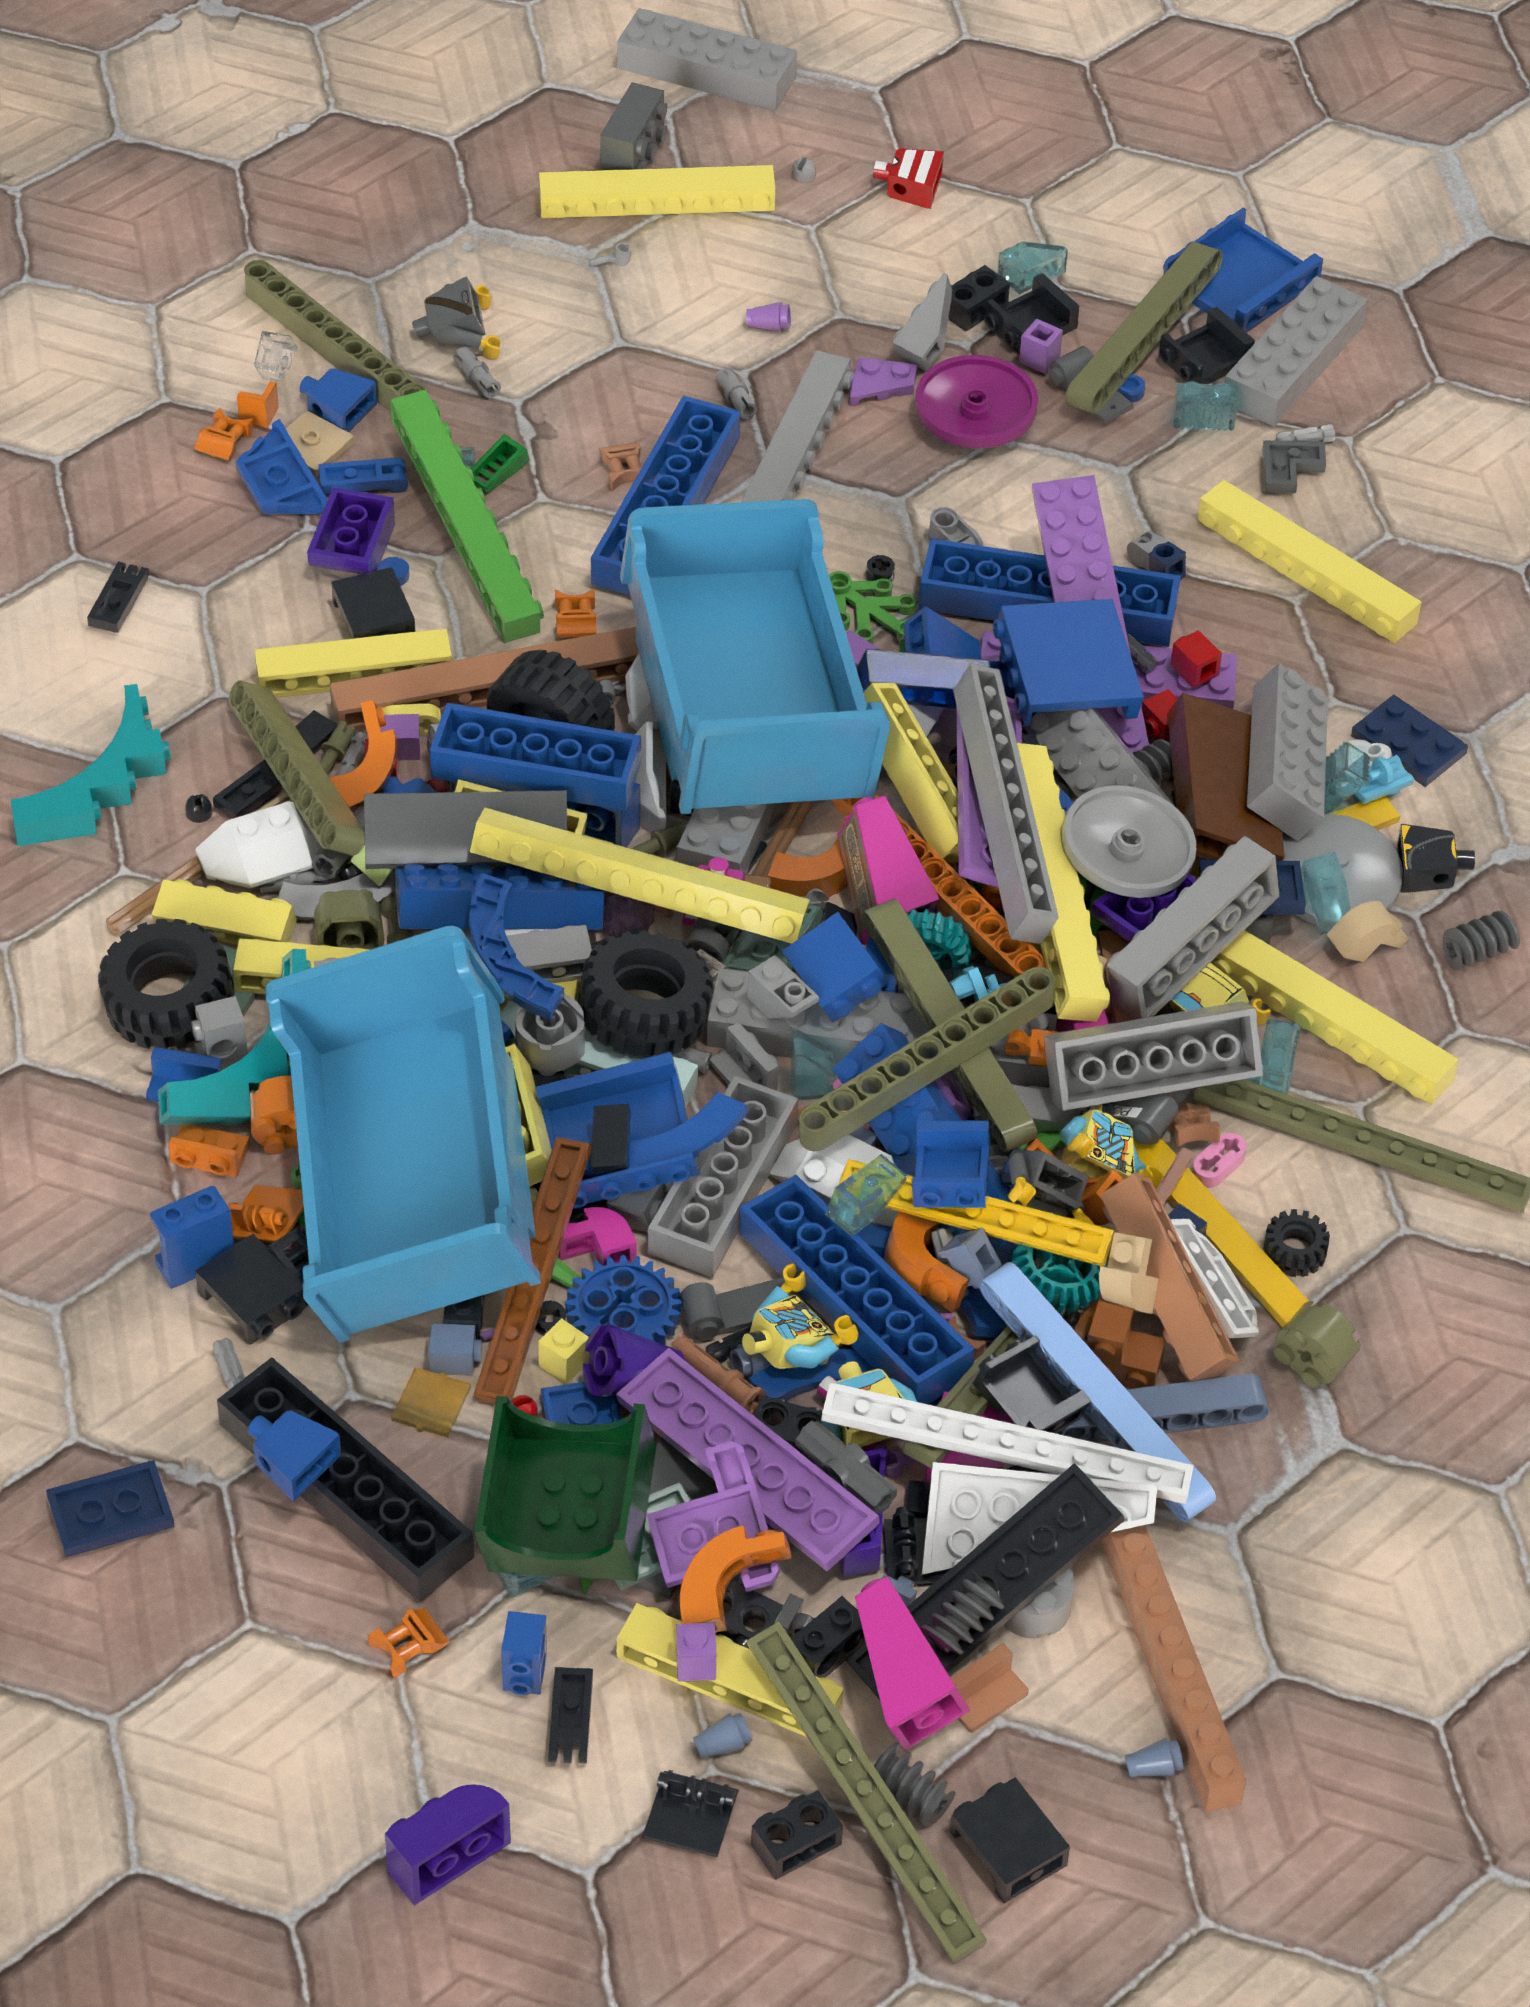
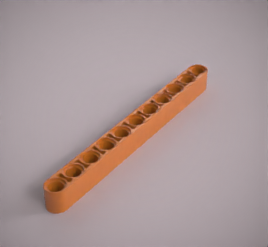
M863 797L832 799L835 808L845 817L852 813L854 804L863 799ZM893 810L939 897L935 907L945 917L952 916L954 923H962L963 930L969 932L971 943L1000 971L1016 978L1033 967L1046 968L1042 955L1029 942L1010 939L1006 920Z

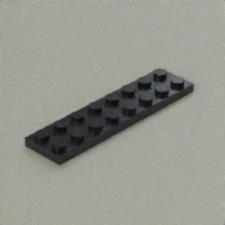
M1074 1463L909 1604L907 1608L919 1627L927 1625L935 1628L930 1616L936 1613L945 1617L940 1606L943 1602L955 1606L951 1597L953 1591L966 1594L961 1582L967 1579L976 1583L971 1571L980 1576L998 1593L1005 1607L1003 1609L992 1605L989 1607L994 1619L991 1621L984 1617L979 1618L984 1630L982 1632L972 1628L968 1630L974 1641L972 1643L961 1639L958 1641L963 1650L961 1655L953 1651H949L948 1654L945 1653L923 1632L947 1673L1124 1522L1125 1518ZM865 1642L845 1661L880 1701Z

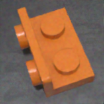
M181 1125L177 1137H170L168 1142L170 1163L184 1168H196L210 1171L216 1175L233 1177L238 1176L250 1147L249 1136L198 1125Z

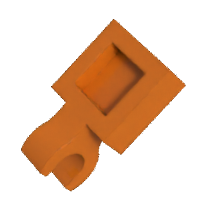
M1016 1029L1008 1034V1040H1005L1004 1053L1013 1056L1025 1055L1028 1056V1064L1047 1067L1043 1035L1061 1032L1031 1029L1030 1036H1028L1024 1031Z

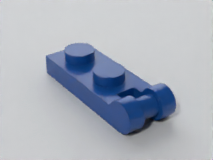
M401 458L318 464L320 485L324 494H330L333 487L354 491L391 489L399 493L408 488V479L405 475L406 465L405 461Z

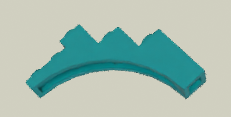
M137 684L124 685L125 708L122 722L112 742L98 759L81 773L58 786L34 795L10 800L17 846L97 834L95 821L101 820L100 809L132 804L130 791L136 790L135 779L166 774L165 761L171 760L168 741H162L160 729H152L151 719L144 720V716L149 715L146 696L140 697Z
M292 949L282 958V977L311 968L310 961L306 960V949ZM269 1022L264 1034L252 1050L240 1061L208 1076L194 1080L167 1082L158 1090L160 1125H241L251 1117V1093L249 1091L259 1090V1084L264 1080L279 1076H291V1068L287 1060L289 1054L274 1035L271 1023Z

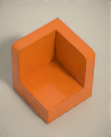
M270 381L263 395L239 391L237 395L239 420L252 418L253 425L268 428L279 408L277 383Z

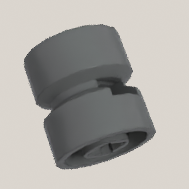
M698 917L693 925V929L684 942L687 949L693 948L699 954L700 960H704L709 970L714 971L722 966L729 953V948L733 945L740 929Z

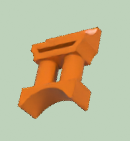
M218 408L213 414V426H207L199 431L194 450L229 461L236 453V441L240 436L249 437L253 432V419H233L226 416L221 408Z
M591 589L581 595H567L555 590V609L560 610L556 615L557 638H578L597 634L596 614L592 611V609H595V590Z
M424 1607L419 1610L408 1609L405 1616L401 1619L402 1623L385 1634L378 1628L367 1635L370 1647L381 1648L392 1656L390 1669L393 1678L407 1671L405 1662L422 1652L423 1655L435 1653L450 1644L448 1638ZM408 1636L413 1639L397 1650L393 1647Z

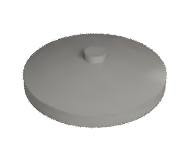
M1112 785L1099 787L1084 793L1069 808L1062 827L1063 848L1075 869L1096 886L1122 896L1153 897L1175 889L1188 876L1196 856L1195 835L1184 815L1164 798L1136 787Z
M1324 814V818L1298 841L1285 832L1282 833L1285 854L1283 861H1300L1306 907L1305 915H1296L1299 918L1314 925L1332 929L1347 912L1360 904L1380 901L1388 912L1395 904L1402 885V863L1392 843L1373 826L1348 816Z

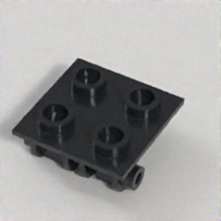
M899 1507L896 1509L892 1519H884L887 1575L895 1580L902 1575L914 1581L915 1584L935 1583L950 1569L922 1575L927 1518H915L908 1507Z
M673 1770L660 1772L657 1781V1787L659 1788L643 1833V1839L718 1857L739 1789L731 1788L729 1784L723 1786L707 1782L705 1778L699 1780L693 1775L688 1777L673 1773Z

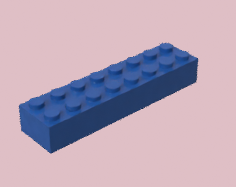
M682 396L591 556V585L630 596L628 584H622L620 579L629 515L634 510L644 507L704 504L740 439L741 411Z
M930 539L920 582L919 609L927 606L934 612L995 620L998 619L1001 606L1053 603L1044 555ZM1113 566L1127 633L1139 643L1169 647L1181 576Z
M880 1023L832 1069L841 1083L845 1084L908 1045L909 1041L902 1032ZM936 1081L931 1082L868 1122L903 1174L915 1177L917 1121H962ZM989 1161L987 1196L1019 1204L1017 1200L1012 1202L1008 1198V1194L1011 1191L1002 1183L1000 1175ZM943 1223L938 1225V1229H949L952 1237L970 1232L969 1230ZM987 1236L1002 1264L1001 1266L1007 1262H1012L1011 1257L1018 1244Z
M797 1175L792 1176L740 1206V1235L782 1277H784V1268L789 1264H795L797 1272L793 1278L798 1277L804 1271L806 1286L798 1293L834 1329L835 1321L841 1316L848 1315L852 1325L855 1324L858 1330L857 1341L850 1345L874 1369L883 1370L889 1378H893L910 1388L917 1402L929 1404L941 1397L944 1391L949 1392L974 1364V1348Z

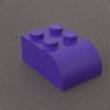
M333 487L307 551L309 565L360 575L377 571L395 526L394 497Z
M1188 874L1186 879L1175 889L1153 897H1127L1107 892L1092 903V916L1126 942L1130 943L1138 931L1144 930L1150 925L1162 909H1167L1178 898L1180 892L1184 888L1190 887L1197 879Z
M476 1784L464 1785L449 1791L440 1798L430 1799L422 1806L420 1811L407 1819H399L390 1826L388 1831L385 1832L388 1873L414 1906L511 1843L509 1803L499 1792L490 1787Z

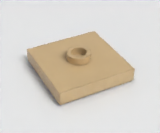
M307 410L285 428L315 478L319 476L318 464L335 462L355 444L354 435Z

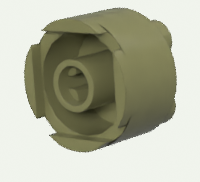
M366 889L328 891L320 896V902L317 904L313 914L317 945L367 950L384 946L385 938L381 910L371 891Z
M1308 1301L1300 1307L1277 1333V1347L1273 1350V1353L1280 1363L1288 1365L1301 1375L1306 1385L1311 1388H1318L1321 1384L1331 1383L1359 1352L1360 1340L1355 1343L1352 1336L1355 1329L1342 1313L1324 1303L1320 1308L1311 1306L1314 1301Z

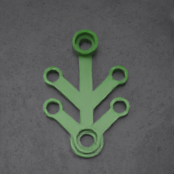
M835 571L829 574L845 632L850 628V615L846 613L847 600L856 607L857 630L855 633L857 635L867 637L864 639L873 644L874 632L870 629V617H872L897 634V640L900 642V638L904 635L903 623L908 619L900 621L883 609H897L902 615H911L916 610V599L914 596L903 594L899 597H891L893 584L888 579L852 581L850 575L842 571ZM873 592L875 597H864L859 593Z

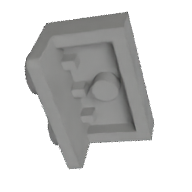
M739 1022L727 1027L726 1050L711 1057L710 1065L728 1085L733 1077L737 1076L777 1090L780 1068L776 1058L772 1054H767L759 1045L755 1035L752 1032H747Z

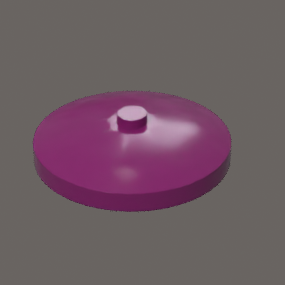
M964 355L941 361L931 367L921 377L916 389L915 406L922 424L938 438L963 447L990 448L1012 442L1029 430L1037 415L1038 394L1032 380L1017 366L995 357Z

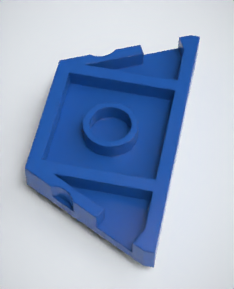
M280 419L276 420L272 424V430L264 438L260 436L252 444V448L245 451L236 460V469L262 514H322L328 499Z

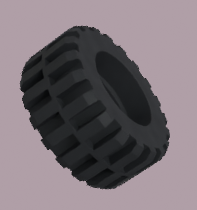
M534 650L521 653L499 676L488 691L487 710L611 731L615 729L614 708L610 707L611 700L608 694H604L602 691L603 686L598 680L595 681L585 667L582 669L576 665L575 660L569 657L563 658L561 653L552 651L547 653L546 650Z
M157 919L154 924L147 925V922L137 925V930L133 932L130 930L126 931L120 936L121 941L119 943L115 941L107 950L108 955L102 958L100 964L101 971L98 974L101 996L112 1027L116 1032L121 1033V1036L128 1042L134 1043L136 1041L138 1046L150 1049L151 1046L164 1049L176 1046L177 1049L187 1047V1043L195 1041V1043L199 1042L194 1037L191 1021L197 1020L195 1006L235 995L234 983L223 945L218 942V938L212 932L205 931L204 927L193 922L191 925H187V922L181 919H174V922H167L166 919ZM179 973L194 976L185 987L168 995L154 996L140 992L148 982L162 975Z
M638 931L637 934L625 932L619 934L616 939L614 936L606 939L601 945L599 944L590 952V956L586 959L583 968L578 1004L583 1010L585 1028L592 1036L597 1035L598 1042L605 1047L610 1045L614 1047V1052L622 1055L624 1052L633 1054L634 1058L642 1059L643 1056L653 1057L668 1052L675 1055L681 1052L682 1048L684 1050L695 1043L696 1039L704 1031L713 993V978L704 960H700L699 954L693 948L687 949L684 942L678 939L673 941L668 939L667 935L661 933L651 935L648 931ZM645 990L658 994L664 999H644L627 991Z

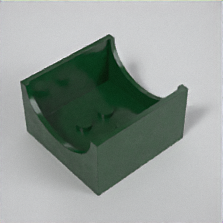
M508 1396L496 1397L474 1529L488 1572L637 1581L657 1447L645 1404L634 1403L632 1413L615 1422L577 1425L554 1422L533 1416L512 1404Z

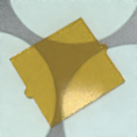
M415 1367L392 1414V1421L414 1427L417 1432L424 1430L448 1438L471 1389V1384L446 1377V1373L436 1374Z

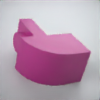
M602 1207L585 1208L584 1221L568 1224L558 1258L563 1261L594 1251L598 1262L602 1266L606 1265L608 1256L613 1259L614 1263H619L621 1256L625 1255L627 1263H632L637 1256V1242L629 1224L617 1212Z

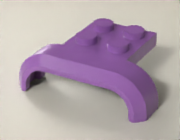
M733 1441L705 1449L718 1493L647 1514L667 1588L682 1584L687 1568L695 1555L703 1546L719 1534L744 1525L750 1538H754L759 1532L768 1530L744 1447ZM778 1561L753 1566L741 1571L746 1592L774 1584L780 1573Z

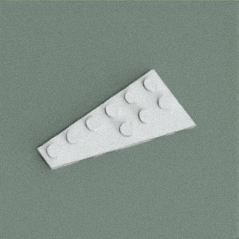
M933 1462L922 1575L954 1567L1060 1475ZM1089 1478L1125 1518V1521L1112 1532L1154 1523L1157 1485Z

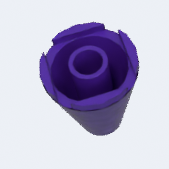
M599 1325L591 1332L584 1351L590 1352L589 1364L583 1363V1377L590 1394L601 1398L617 1396L616 1394L668 1348L685 1361L686 1359L681 1351L613 1325Z

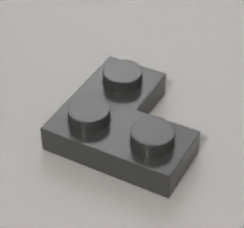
M1263 440L1262 455L1265 492L1296 493V472H1325V442Z

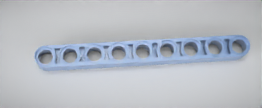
M1007 1262L979 1282V1288L985 1300L1019 1339L1022 1338L1023 1341H1026L1035 1335L1040 1339L1041 1342L1035 1352L1066 1391L1073 1396L1083 1390L1090 1398L1091 1403L1085 1410V1414L1114 1447L1193 1465L1015 1264ZM1193 1466L1186 1504L1165 1499L1161 1500L1179 1520L1187 1522L1214 1503L1216 1495L1209 1482Z

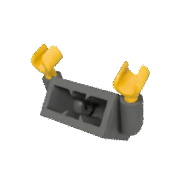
M466 276L452 284H446L441 290L426 297L424 304L427 316L412 321L418 338L432 333L441 346L456 344L474 349L482 347L483 355L486 358L497 359L499 357L500 339L496 335H489L485 339L482 338L486 333L481 309H488L491 306L492 296L489 294L486 286L480 285L474 289Z
M1014 1149L1001 1169V1179L1003 1184L1012 1188L1008 1194V1198L1012 1202L1019 1200L1022 1206H1027L1033 1198L1045 1203L1066 1208L1069 1216L1074 1217L1073 1219L1094 1225L1092 1220L1083 1213L1085 1207L1081 1200L1089 1176L1043 1151Z

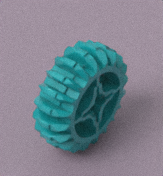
M912 909L911 913L907 914L941 971L969 964L972 946L969 932L963 930L962 923H954L952 916H941L940 911L932 914L927 909L924 913H919Z
M1018 1244L1017 1248L1014 1249L1011 1257L1012 1263L1022 1271L1059 1314L1064 1309L1072 1315L1078 1308L1085 1311L1090 1306L1091 1301L1099 1298L1101 1293L1099 1287L1100 1266ZM1034 1260H1035V1261L1038 1263V1265H1039V1266H1038V1269L1036 1268V1266H1035V1264H1034ZM1079 1272L1082 1273L1084 1279L1079 1276Z

